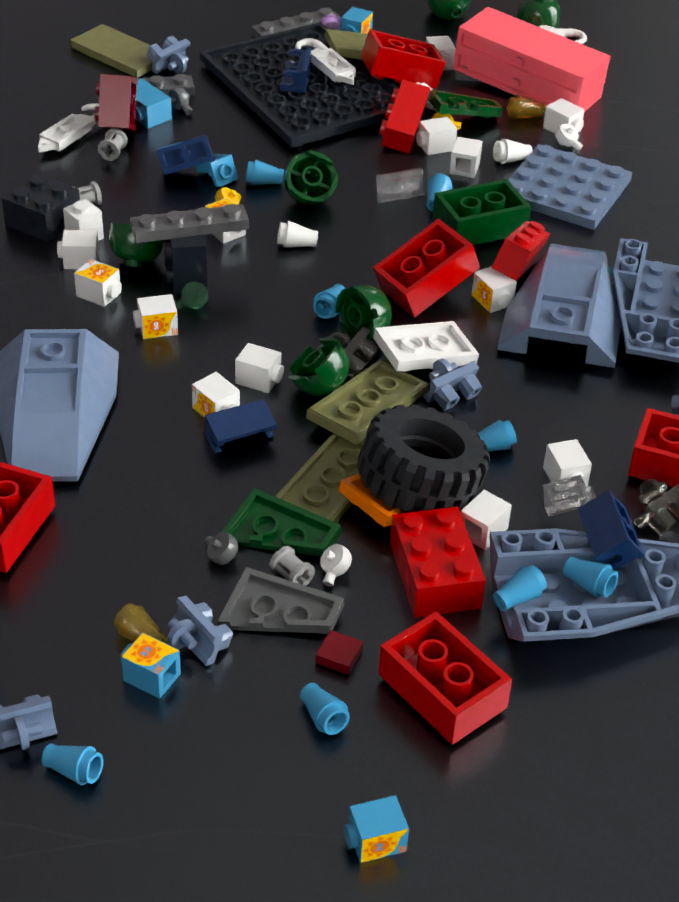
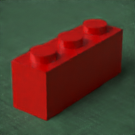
M402 79L400 88H394L391 102L394 104L389 103L385 118L388 120L383 119L379 134L383 135L382 146L410 154L427 103L430 87Z
M526 221L506 237L491 268L517 281L537 262L550 233L545 231L543 225L534 221H530V223Z

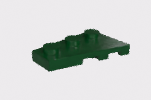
M431 89L427 99L439 114L474 115L490 119L492 117H501L503 107L496 100Z
M254 488L222 532L233 535L238 542V546L279 551L284 546H290L296 554L322 557L324 551L331 545H334L340 536L341 525Z

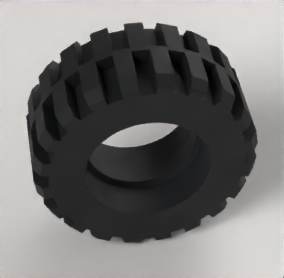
M396 405L392 409L390 407L384 409L371 420L358 457L357 468L363 484L366 488H370L371 494L377 499L381 498L384 500L385 505L392 509L396 507L402 510L401 513L457 506L461 513V510L478 496L489 468L490 456L484 440H480L479 434L474 429L470 430L468 424L462 420L454 419L453 415L446 412L444 414L437 412L436 409L430 407L420 408L419 405H410L409 407Z

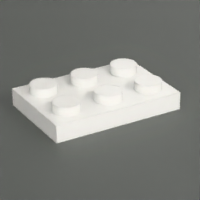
M454 321L377 327L373 335L374 340L396 371L407 372L417 369H433L434 362L442 358L450 364L455 362L460 367L473 361L477 364L479 353Z

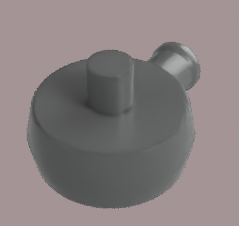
M182 87L171 89L169 97H171L172 106L176 110H184L187 115L190 114L192 108L189 106V93Z
M222 532L214 537L207 536L205 539V545L208 546V557L214 563L224 565L236 556L238 542L233 535Z

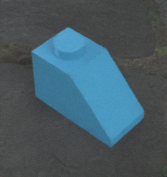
M142 78L138 79L135 120L148 129L171 120V97Z

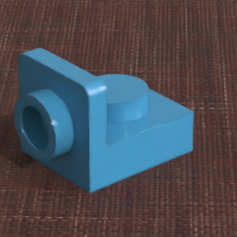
M214 154L213 161L196 165L197 172L208 173L209 176H212L215 187H221L238 179L231 154Z

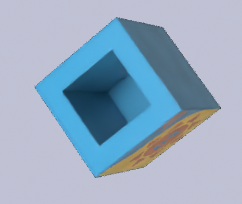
M352 7L341 17V31L368 34L369 29H372L373 12Z
M142 633L133 644H128L121 654L120 662L122 663L123 681L159 699L181 675L180 650L145 633Z
M396 795L349 807V822L343 826L344 836L348 848H355L360 863L407 851L409 827Z

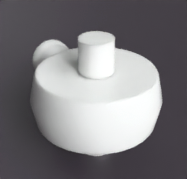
M562 124L557 128L555 136L560 145L573 146L576 151L583 147L578 141L579 135L573 125Z
M334 544L324 551L320 560L321 568L326 573L323 580L324 585L332 587L335 578L344 574L350 567L352 555L345 546Z

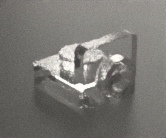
M581 474L543 485L544 505L549 516L575 510L595 498L592 486L586 487Z

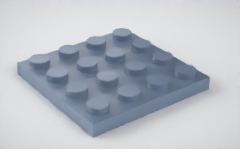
M538 144L508 180L528 202L532 211L595 230L630 183L632 172L624 170L620 166L607 165L596 159H587L577 156L573 152H564L554 149L549 145Z

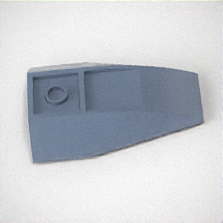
M620 238L613 270V281L626 353L679 362V266L665 264L660 261L645 260L648 242Z
M550 244L507 307L497 350L526 354L530 337L556 340L571 344L588 345L586 364L615 368L622 326L606 251Z
M26 329L0 351V435L7 464L52 476V481L79 480L117 395L118 351L87 329Z
M558 528L490 532L491 578L494 592L499 590L521 566H536L544 575L547 583V588L542 591L541 597L511 607L506 611L500 610L507 636L510 639L526 642L596 637L679 616L678 543L638 539L645 556L640 559L636 558L622 567L613 569L618 572V582L615 590L608 598L603 596L596 598L572 579L563 575L566 561L570 557H575L580 560L609 565L612 559L620 555H613L609 559L599 562L593 554L586 532Z

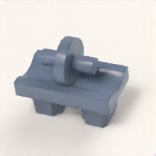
M172 35L166 38L162 48L156 43L151 45L147 52V57L153 62L151 70L155 74L166 69L173 70L179 74L185 72L187 62L189 61L185 52L191 43L187 39L178 41Z
M443 358L436 360L433 364V372L429 373L431 380L430 391L424 394V399L427 403L436 400L445 411L458 403L460 397L455 392L457 390H460L468 400L477 396L482 388L475 376L479 366L473 361L458 368L455 362L450 364Z
M187 596L178 597L176 601L178 606L177 612L168 623L171 629L168 633V642L176 649L187 646L205 666L213 664L218 651L229 647L233 636L232 630L226 624L214 626L211 623L213 618L212 609L205 602L194 604Z
M37 694L25 697L21 703L8 707L0 705V749L20 744L21 749L25 750L30 748L29 741L57 734L49 696L41 698Z

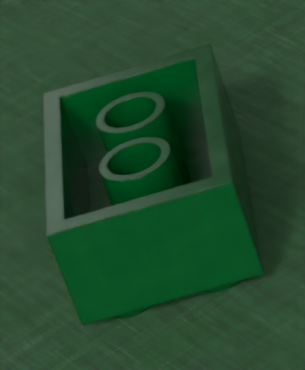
M508 179L436 192L432 220L440 219L470 243L476 245L508 237L523 223L529 222L531 206Z

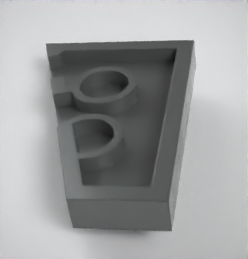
M246 567L223 609L217 625L226 624L231 630L328 634L330 630H333L344 607V598Z

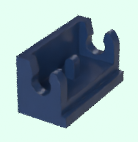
M312 48L290 49L287 54L290 56L296 55L299 60L296 62L285 61L279 91L306 93L311 72Z
M206 134L156 149L164 175L214 160Z
M264 399L205 415L203 435L216 454L221 452L220 446L228 441L263 432L266 438L274 437L272 431L277 429V423Z
M610 490L577 508L593 554L599 562L605 561L613 555H620L609 562L612 569H616L636 558L640 559L645 556L626 507Z

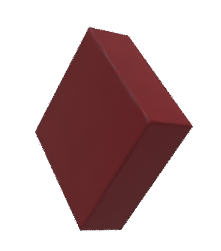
M330 630L316 653L315 663L349 675L363 650V641Z

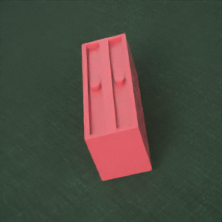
M486 7L459 27L453 70L462 72L465 75L544 108L562 98L583 108L585 112L602 96L611 56L493 8Z

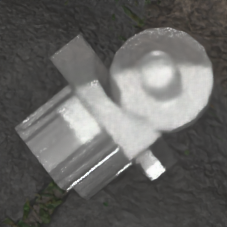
M417 168L377 175L376 183L379 202L410 199L411 197L425 195L422 182L423 169Z

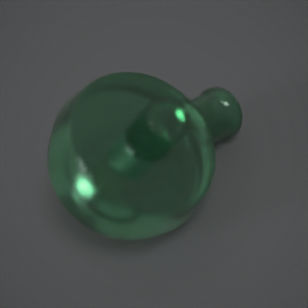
M200 282L186 284L182 289L181 299L174 302L176 308L180 310L184 306L190 308L202 307L208 300V290Z

